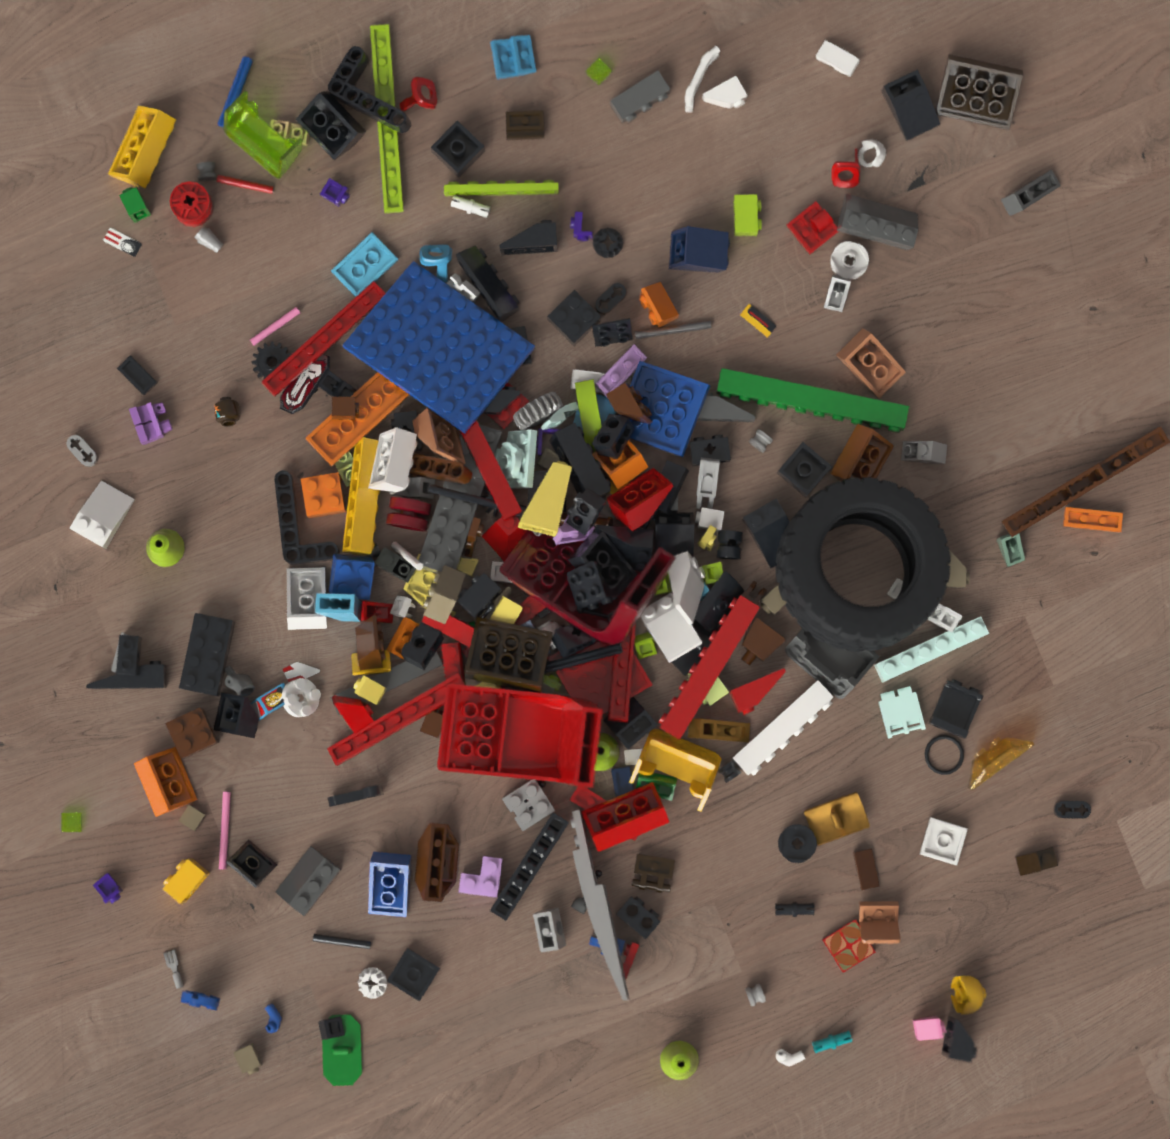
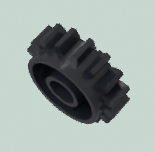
M271 341L270 346L264 343L263 349L257 348L258 354L253 353V356L256 358V360L251 361L252 365H256L253 371L259 372L257 375L259 379L262 377L265 379L292 353L286 354L289 349L287 347L282 349L281 343L275 346L273 341ZM271 359L278 360L275 367L268 366V362Z

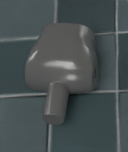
M231 666L225 668L224 671L228 675L225 679L227 687L236 691L239 696H248L254 692L255 686L250 676L236 674Z

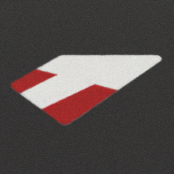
M299 662L283 668L288 682L299 678L306 679L320 672L317 668Z

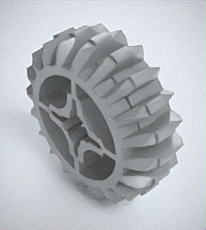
M556 392L541 395L514 414L513 419L516 426L520 430L536 427L563 407L562 400Z

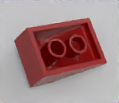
M652 468L606 499L613 515L633 531L651 518L673 488V484L656 469Z
M785 668L731 690L729 693L737 712H742L745 715L754 711V706L760 703L786 672Z

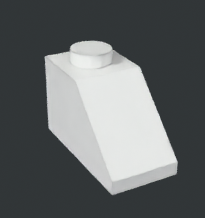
M734 76L703 93L702 99L704 102L730 109L734 106L735 108L742 106L747 99V94L737 76Z

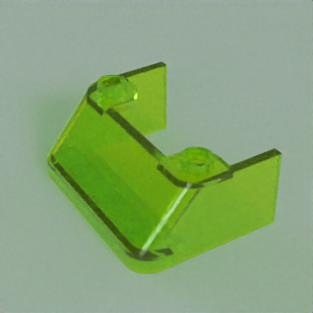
M246 90L225 110L223 130L226 135L271 175L280 179L300 154L303 140L301 138L298 140L289 137L287 139L283 138L259 117L258 106L253 101H248V92Z

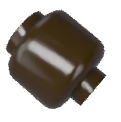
M222 397L214 405L216 421L222 426H233L240 419L239 404L236 400H232L231 397Z

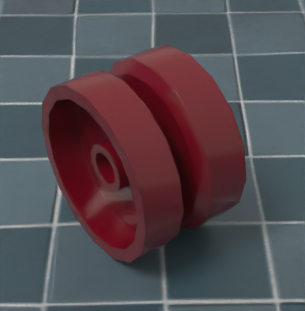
M390 498L389 507L400 513L387 514V525L427 532L429 522L418 516L430 515L431 504L412 498Z

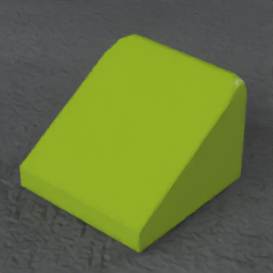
M650 632L635 636L634 646L638 659L657 654Z

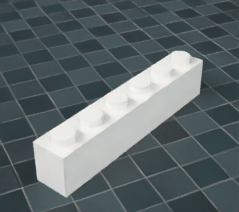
M817 680L732 759L746 775L750 773L755 775L761 769L760 764L766 760L768 763L776 755L774 753L775 750L779 747L783 749L790 743L788 739L793 734L795 736L799 735L804 730L802 726L807 721L812 723L818 717L816 713L821 708L825 711L832 704L831 699L833 696Z

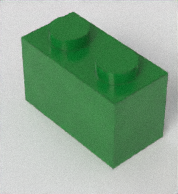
M129 187L122 191L123 194L119 195L128 215L134 223L151 215L137 187Z

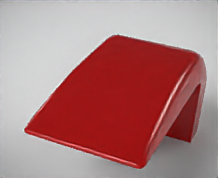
M449 684L446 687L437 768L440 771L552 781L573 786L593 787L602 709L591 701L570 696Z

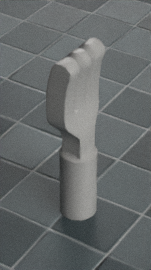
M175 949L165 952V961L167 966L172 969L176 989L184 987L180 972L177 969L179 961Z

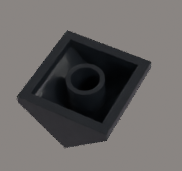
M249 839L226 862L255 888H258L278 865Z

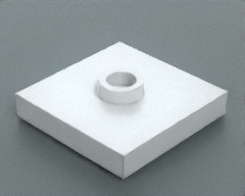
M930 817L919 854L957 866L968 828Z

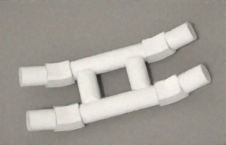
M716 45L702 56L698 69L686 89L685 112H693L695 93L709 65L719 57L720 49Z

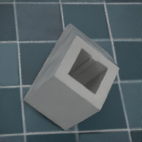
M903 441L901 460L928 464H945L947 445L935 441Z

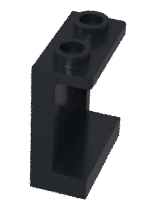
M952 679L951 682L946 681L928 724L966 739L969 727L979 703L983 699V695L980 694V690L973 687L967 689L962 687L963 683Z

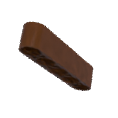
M413 454L412 456L413 465L409 470V474L458 484H467L472 479V471L459 462Z

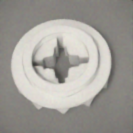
M370 967L364 969L359 974V980L357 981L359 991L365 997L373 999L384 994L387 988V979L380 969ZM371 978L373 982L378 983L377 985L372 986V988L371 985L366 983L370 981Z

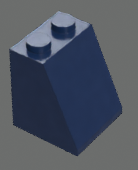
M691 226L672 231L669 269L716 273L727 270L729 264L727 256L730 246L729 232Z

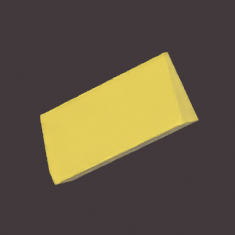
M502 596L490 620L514 624L523 607Z

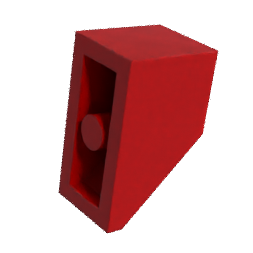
M336 695L332 697L334 706L354 734L374 721L372 717L374 712L368 703L365 705L361 699Z

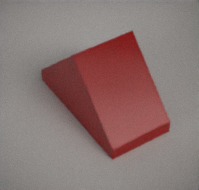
M362 601L361 621L364 622L370 617L376 616L378 623H393V615L390 614L393 604Z

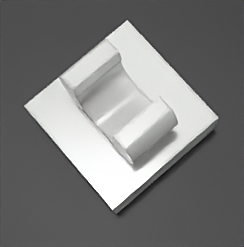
M396 596L390 614L411 618L412 615L408 614L409 607L415 608L416 606L411 603L412 599Z

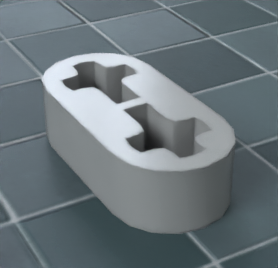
M72 435L67 439L68 449L84 466L92 467L97 463V454L83 438L78 435ZM73 440H80L78 443L82 448L80 451L76 447L72 448ZM84 451L88 455L93 454V456L91 457L92 462H84V460L86 459V457L82 454Z

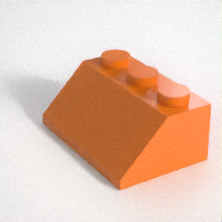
M176 747L147 756L134 763L156 817L197 800Z

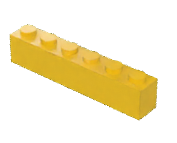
M363 437L354 446L342 552L366 556L371 554L374 548L373 535L376 530L375 518L378 512L377 500L380 490L369 489V483L378 440Z

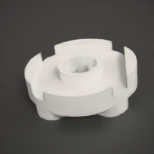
M851 241L839 244L831 255L832 270L837 276L842 278L857 279L865 273L868 267L869 256L866 249L862 245ZM846 256L855 259L853 265L850 266V264L845 263Z
M299 678L290 681L282 691L284 707L294 717L309 716L316 711L319 705L321 693L307 679ZM298 694L303 695L304 701L299 702Z

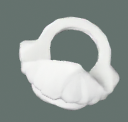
M874 139L862 141L863 147L858 153L859 163L865 167H879L887 155L884 145ZM875 147L876 158L873 162L866 163L863 159L864 153L868 149Z

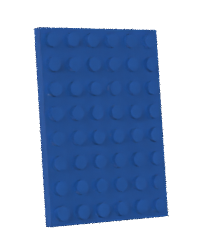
M413 261L344 342L343 348L465 434L532 353L535 345Z

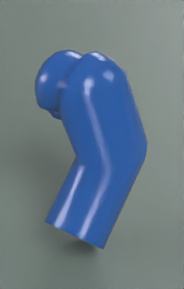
M272 1003L265 1008L270 1016L266 1025L268 1033L277 1032L282 1020L280 1013Z

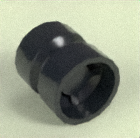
M718 530V542L720 545L717 547L716 558L740 560L742 548L739 545L742 543L743 532Z

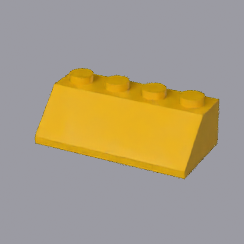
M138 106L108 174L134 186L146 188L151 180L153 170L158 164L162 150L166 146V141L173 131L176 119L161 110Z

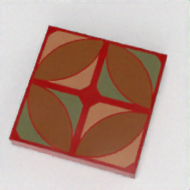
M855 919L822 939L843 973L876 953L871 944L861 941L859 924Z

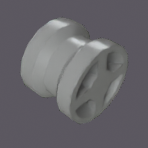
M758 429L756 436L751 438L749 443L764 453L766 446L771 444L773 440L766 433Z
M760 983L756 984L753 988H745L751 1007L755 1006L758 1002H766Z

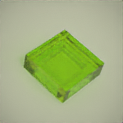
M61 813V832H82V813Z

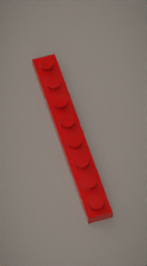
M373 281L262 381V384L276 397L363 319L386 293Z
M460 673L455 674L375 720L355 734L353 733L328 747L327 749L334 764L338 766L443 706L447 685H466Z

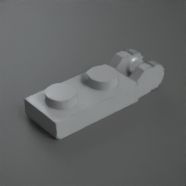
M701 457L696 492V509L701 508L702 497H709L707 507L709 509L713 508L720 465L719 459Z

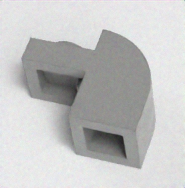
M409 477V484L406 489L399 492L390 491V494L403 498L433 499L434 493L428 492L429 484L435 485V480Z

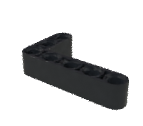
M351 47L328 84L329 92L336 100L400 133L409 131L411 121L403 111L355 87L368 65L369 58L361 47ZM358 55H361L359 59L355 60ZM351 71L350 75L345 76L347 72ZM339 87H342L339 92H336ZM354 95H357L354 100H351ZM373 103L370 108H366L368 104ZM385 111H388L387 115L382 116ZM404 119L401 124H397L399 120Z
M279 471L276 473L274 481L284 560L290 565L332 561L333 556H327L325 552L328 547L333 546L336 549L335 554H340L339 547L335 543L323 542L301 545L293 477L287 471ZM283 475L289 477V481L285 485L279 483V479ZM285 494L291 496V500L287 504L281 502V498ZM286 513L293 514V519L289 523L283 520ZM288 532L295 533V539L291 542L285 539ZM311 548L317 552L314 558L307 557V551ZM290 551L297 552V558L293 561L288 560V553Z

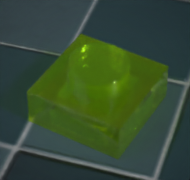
M598 58L585 73L600 85L612 73V70Z
M552 674L549 676L544 675L543 683L558 692L562 686L559 683L560 679Z

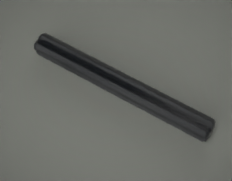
M621 643L547 662L545 673L620 654L623 652Z

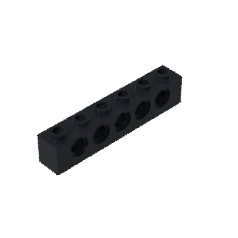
M554 812L551 814L490 909L492 913L507 921L568 826V821Z

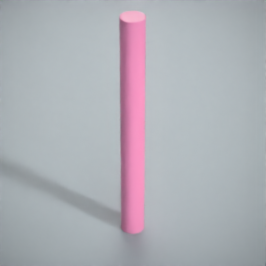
M223 792L219 869L224 870L227 869L231 792Z

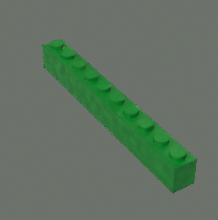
M721 368L716 391L722 398L731 399V396L738 397V400L742 402L753 400L757 401V404L761 406L773 404L776 405L777 409L787 410L788 407L795 409L794 412L806 414L807 411L812 412L813 416L824 418L827 415L832 416V420L843 421V419L851 420V423L855 425L867 423L870 424L869 427L881 429V427L889 428L888 431L895 433L905 429L909 406L724 368Z

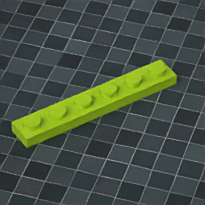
M526 180L524 183L505 181V184H497V181H487L486 184H478L477 181H469L467 184L448 182V185H444L445 196L558 194V183H554V180H544L543 183H535L534 180Z

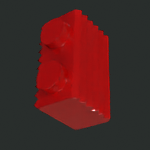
M461 643L442 644L441 651H443L442 658L444 659L443 666L445 667L444 674H446V680L460 673L465 681Z

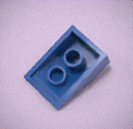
M373 852L369 872L368 914L407 917L412 855Z

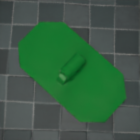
M351 1014L331 1015L328 1019L341 1016L345 1035L322 1040L323 1076L333 1086H350L362 1075L361 1025Z

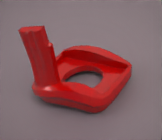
M414 77L411 81L412 96L399 103L401 111L404 112L415 104L424 108L435 109L437 95L434 82L427 78ZM422 86H426L430 90V99L423 96L421 92Z
M855 148V162H835L833 164L831 174L834 186L853 188L859 184L860 165L858 162V149ZM845 170L853 173V177L849 180H842L838 175Z

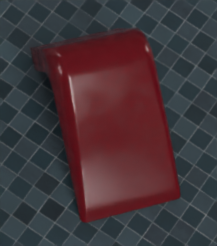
M527 530L499 568L500 573L563 619L593 638L608 644H618L626 638L659 590L676 557L659 547L643 572L635 571L638 575L616 600L605 605L601 603L599 604L600 608L592 610L607 615L613 613L614 617L610 622L607 618L587 613H578L576 610L577 607L567 579V573L575 568L568 559L584 541L556 545L553 540L554 536L546 534L536 536L533 531Z

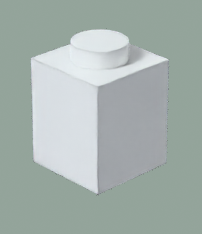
M702 507L701 512L697 511L695 523H698V528L708 529L712 525L717 528L716 531L721 530L724 511Z

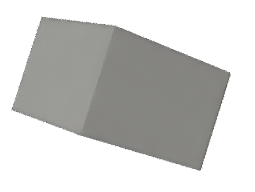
M832 276L824 308L839 312L843 311L851 284L850 279Z

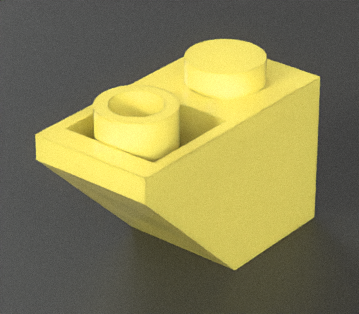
M364 675L362 679L358 678L354 685L356 689L355 694L377 706L387 689Z

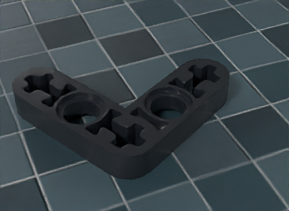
M375 785L327 797L329 807L384 795L382 785Z

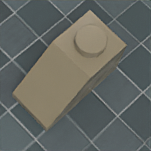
M950 551L951 563L949 566L951 568L949 582L946 583L947 588L964 589L966 584H969L970 574L966 573L967 568Z

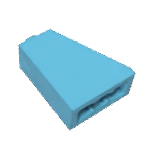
M316 593L315 613L340 621L361 622L362 602L355 594Z

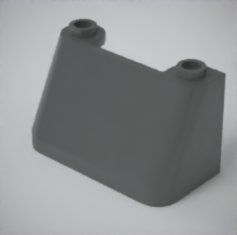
M803 628L785 648L786 654L816 681L819 680L832 695L839 699H843L849 694L880 657L875 651L867 652L864 650L863 652L848 651L846 648L842 650L829 646L827 642L823 643L811 636V632H806Z

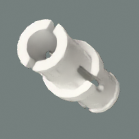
M454 195L451 207L465 210L468 214L474 213L485 218L488 217L490 206L476 203L473 199L467 200Z

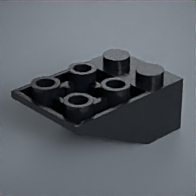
M918 69L883 86L881 92L906 141L941 125Z

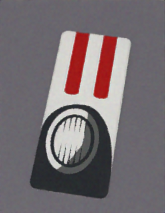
M112 228L108 230L103 240L133 257H136L142 246L141 243Z

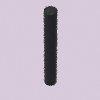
M320 934L313 935V942L364 949L371 948L370 941Z

